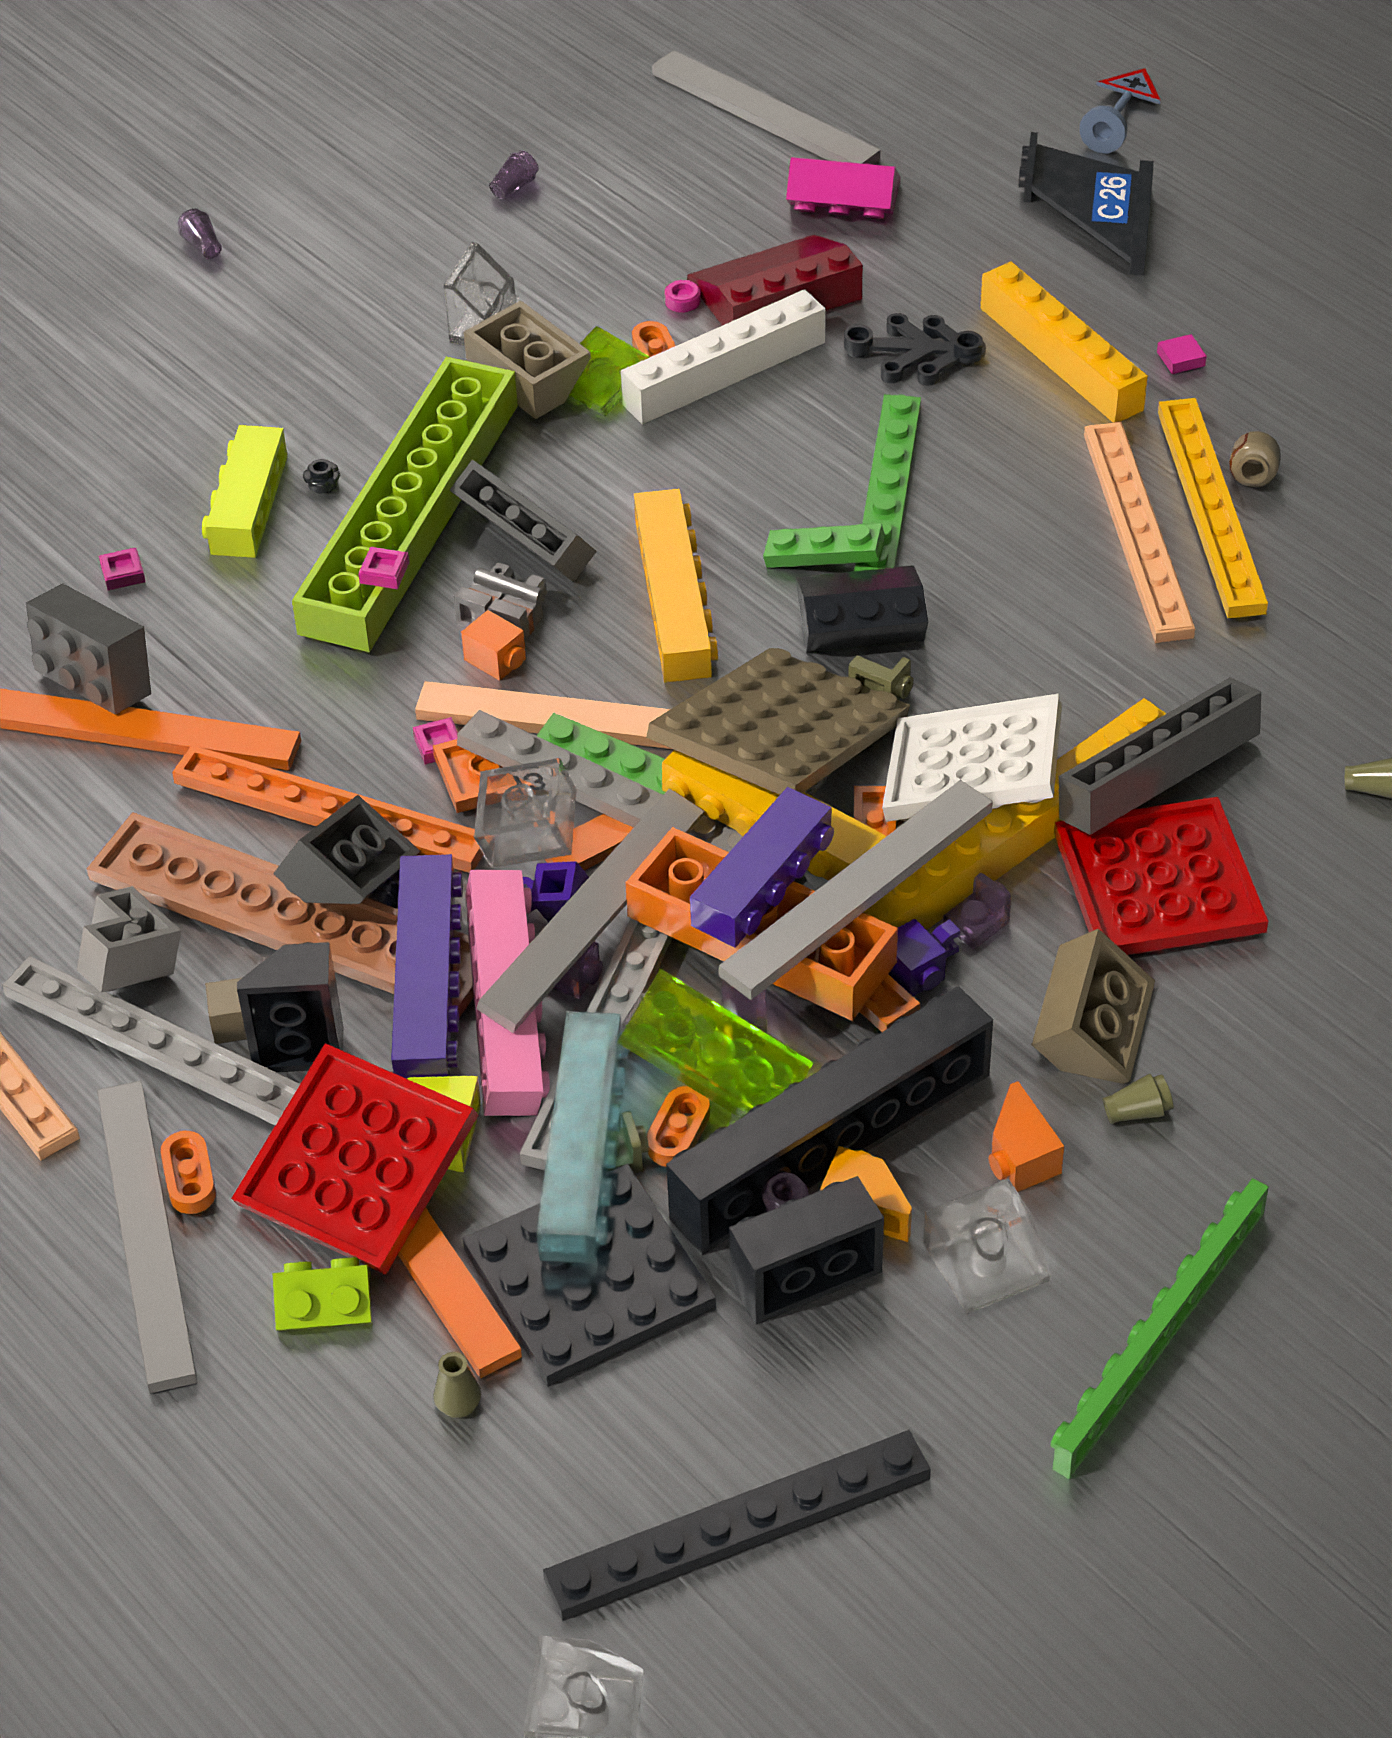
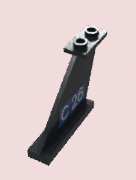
M1031 132L1029 146L1022 147L1018 188H1025L1024 202L1031 203L1032 192L1131 263L1129 275L1144 276L1154 161L1140 160L1139 171L1039 145L1037 144L1038 132Z

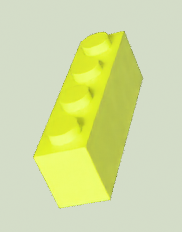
M239 425L235 439L229 440L227 448L228 460L226 465H221L219 487L218 490L212 491L210 500L211 511L209 516H204L202 521V536L204 539H208L211 555L256 558L288 457L283 428Z

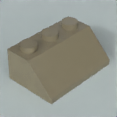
M521 300L463 332L466 361L515 371L518 406L535 419L566 401L591 359V352Z
M1099 929L1059 945L1032 1046L1060 1071L1121 1084L1129 1082L1155 980Z

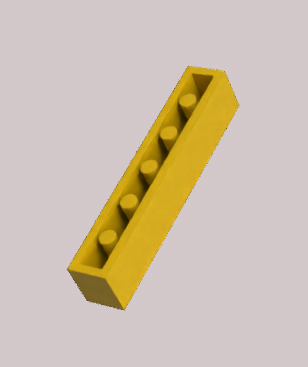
M1012 261L982 274L980 309L1111 422H1121L1144 411L1148 376Z
M680 489L634 493L635 525L664 683L711 678V661L718 660V647L716 637L708 636V633H713L710 609L703 610V606L707 605L705 582H698L697 580L702 579L700 556L692 555V553L697 552L695 530L687 529V527L692 526L689 503L682 504Z
M676 750L662 762L663 791L666 792L669 788L704 810L703 814L706 817L722 822L736 830L741 836L748 832L779 797V794ZM805 792L802 793V794H805V795H807V796H809V797H811V798H813V799H815V800H817V801H819V802H822V801L816 799L815 797H813V796H811V795H809V794H807V793H805ZM832 807L831 827L834 828L832 841L824 851L819 850L810 861L807 870L811 874L823 877L829 881L884 839L886 835Z

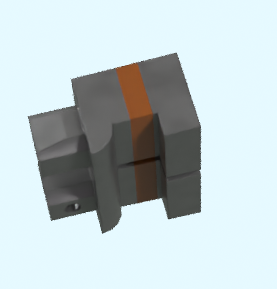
M499 562L490 570L478 567L474 575L473 584L469 588L462 586L454 595L456 623L466 628L484 612L489 610L524 630V640L526 642L543 618L542 602L547 594L546 580L534 574L527 576L524 582L515 580V574L511 567Z

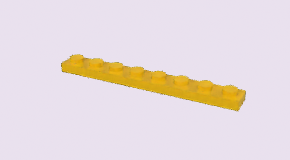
M1196 398L1159 401L1158 415L1227 619L1265 615L1267 613L1268 601Z

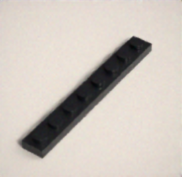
M907 1430L543 1569L544 1581L562 1621L929 1480L931 1468L910 1430Z

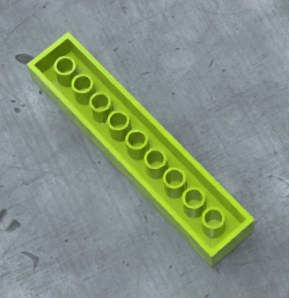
M445 357L293 597L292 606L297 635L366 652L371 651L461 501L450 491L451 487L472 459L481 466L483 465L516 410L518 402L515 371ZM370 547L408 552L410 563L398 589L360 584L358 573Z

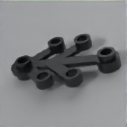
M902 313L889 315L887 317V333L894 337L904 336L907 339L873 337V331L868 326L860 324L849 326L844 331V348L852 357H865L869 351L904 352L901 356L886 360L881 364V379L890 384L902 380L903 370L933 354L942 356L932 362H923L918 366L917 380L922 385H934L939 381L940 372L959 362L963 364L975 363L980 361L986 354V345L980 334L974 331L957 333L945 324L944 319L938 315H930L924 318L923 332L910 323L906 315ZM942 338L944 341H934L933 339Z

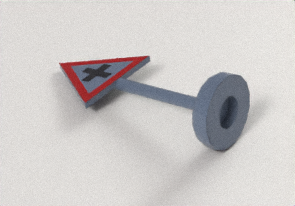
M1146 68L1097 81V86L1124 94L1114 108L1100 105L1091 108L1083 116L1080 122V136L1089 149L1097 153L1107 154L1116 151L1122 146L1127 136V124L1120 113L1132 96L1160 104V97Z

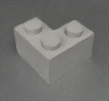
M133 886L98 894L95 899L92 924L83 926L77 971L101 993L174 974L181 929Z

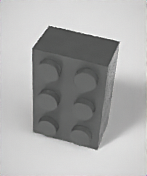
M63 583L26 602L27 628L30 633L33 653L32 663L35 670L40 674L45 675L115 715L151 695L144 626Z

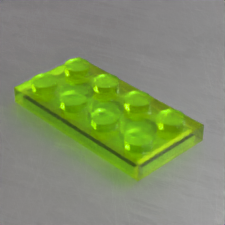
M662 969L659 970L617 1040L618 1044L740 1119L746 1116L754 1106L765 1104L782 1094L792 1083L803 1081L813 1065V1062Z

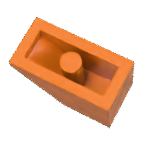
M1019 1081L1011 1083L993 1132L992 1153L988 1157L991 1170L996 1178L999 1180L1004 1179L1013 1194L1062 1174L1064 1156L1063 1143Z

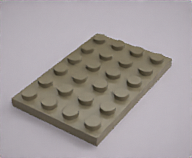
M769 648L649 722L646 738L779 795L787 786L803 793L894 729L898 718L908 716L910 705L897 700L896 696L892 693L867 688L861 685V682L855 678L841 677L828 672L821 664L804 662L794 658L784 649Z

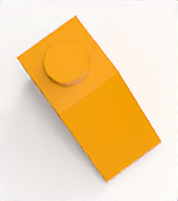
M839 1146L820 1191L831 1183L843 1182L858 1176L884 1217L883 1235L908 1242L911 1236L912 1207L884 1160L874 1157L865 1151H854Z

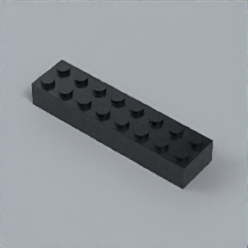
M957 986L944 995L935 996L926 1006L910 1016L899 1018L890 1028L874 1038L863 1040L854 1050L841 1058L828 1061L818 1072L805 1080L792 1083L782 1094L767 1103L754 1106L746 1116L731 1125L718 1128L708 1139L690 1150L686 1149L679 1152L666 1164L670 1221L699 1253L704 1255L730 1238L729 1227L737 1225L746 1217L759 1216L779 1208L785 1202L795 1198L825 1179L839 1146L854 1151L868 1152L990 1076L993 1018Z

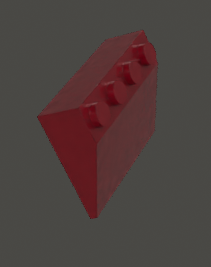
M813 234L687 274V280L699 286L701 299L723 326L804 289L825 308V311L861 300L863 264L846 244Z

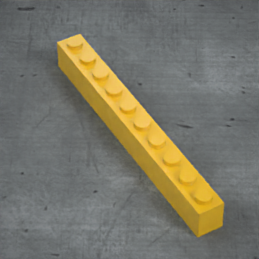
M1143 698L1057 759L1053 798H1046L1037 803L1019 802L1005 804L992 809L991 813L863 913L897 928L916 919L928 930L1055 838V822L1062 821L1059 819V776L1164 716L1166 713Z

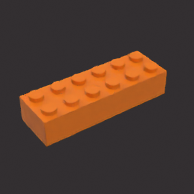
M672 827L625 882L627 917L722 961L731 957L815 891L793 881L786 889L781 902L775 907L771 906L763 915L757 930L752 935L747 934L738 946L734 948L692 927L690 914V896L729 853L728 851ZM862 913L772 984L853 1021L897 963L898 928L866 913Z

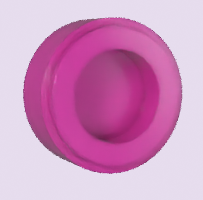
M677 280L665 288V305L674 312H690L700 305V288L692 281Z

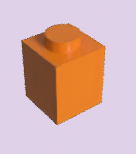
M489 610L461 631L464 660L499 681L512 670L519 668L526 659L524 630Z

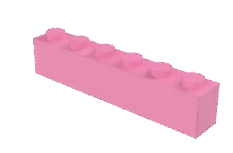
M470 870L465 900L484 1116H537L541 1100L546 1098L550 1090L549 1072L541 1070V1060L545 1059L546 1038L545 1034L538 1033L537 1022L540 1023L542 1019V1001L514 1033L477 1010L481 997L535 938L534 924L527 923L526 914H530L531 889L524 888L522 870Z

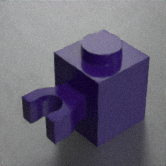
M577 861L537 863L534 880L529 877H523L524 888L531 889L530 912L537 909L548 923L589 878Z
M916 919L898 927L897 963L888 975L913 997L923 991L934 989L941 981L945 980L946 958L959 952V945L953 939L960 936V929L951 920L939 925L931 934Z

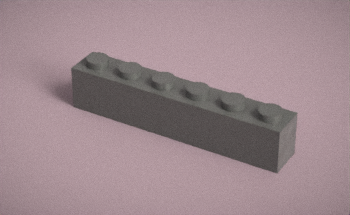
M1229 677L1059 776V819L1091 835L1260 734L1262 692Z

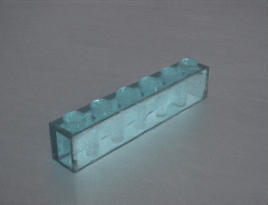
M571 1011L566 1013L537 1227L539 1259L541 1261L596 1263L598 1245H606L608 1217L602 1216L603 1206H611L612 1178H606L607 1168L615 1169L617 1141L611 1140L612 1131H620L621 1104H615L616 1095H624L625 1068H619L620 1059H628L630 1046L629 1032H622L621 1014Z

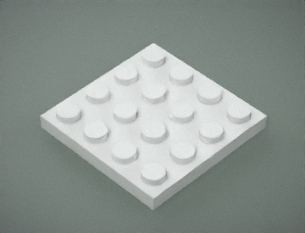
M1059 693L898 718L882 805L886 822L895 820L907 821L960 779L992 800V809L1005 804L1019 802L1037 803L1046 798H1053L1062 713Z

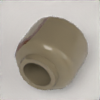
M1251 431L1241 435L1233 445L1229 460L1230 472L1234 479L1241 485L1250 488L1269 484L1276 477L1281 460V451L1277 441L1269 434L1261 431Z

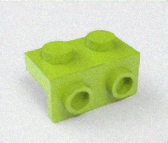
M358 1258L332 1259L331 1268L313 1270L312 1262L283 1264L284 1272L272 1273L276 1331L372 1323L369 1279L371 1277V1270L368 1265L359 1266Z

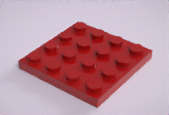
M1218 796L1131 810L1091 835L1064 821L1055 822L1054 835L1088 931L1101 930L1127 955L1267 933L1268 918Z
M325 1043L231 1199L242 1208L346 1257H356L359 1259V1263L368 1265L370 1268L386 1275L479 1115L474 1108Z

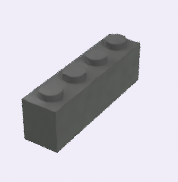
M473 459L450 489L454 495L573 583L597 552L580 536Z

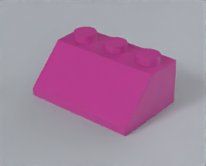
M791 157L786 200L790 205H794L795 211L812 213L815 212V207L829 208V213L833 215L848 216L850 210L864 211L863 216L867 218L883 219L884 213L893 214L901 177L895 166Z

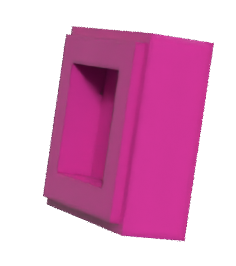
M1192 334L1158 342L1157 353L1171 374L1206 366L1207 356Z
M136 547L98 556L108 591L146 582Z
M370 547L358 573L360 584L398 589L410 563L408 552Z
M452 717L412 727L415 742L425 765L436 762L432 745L457 739L458 731Z

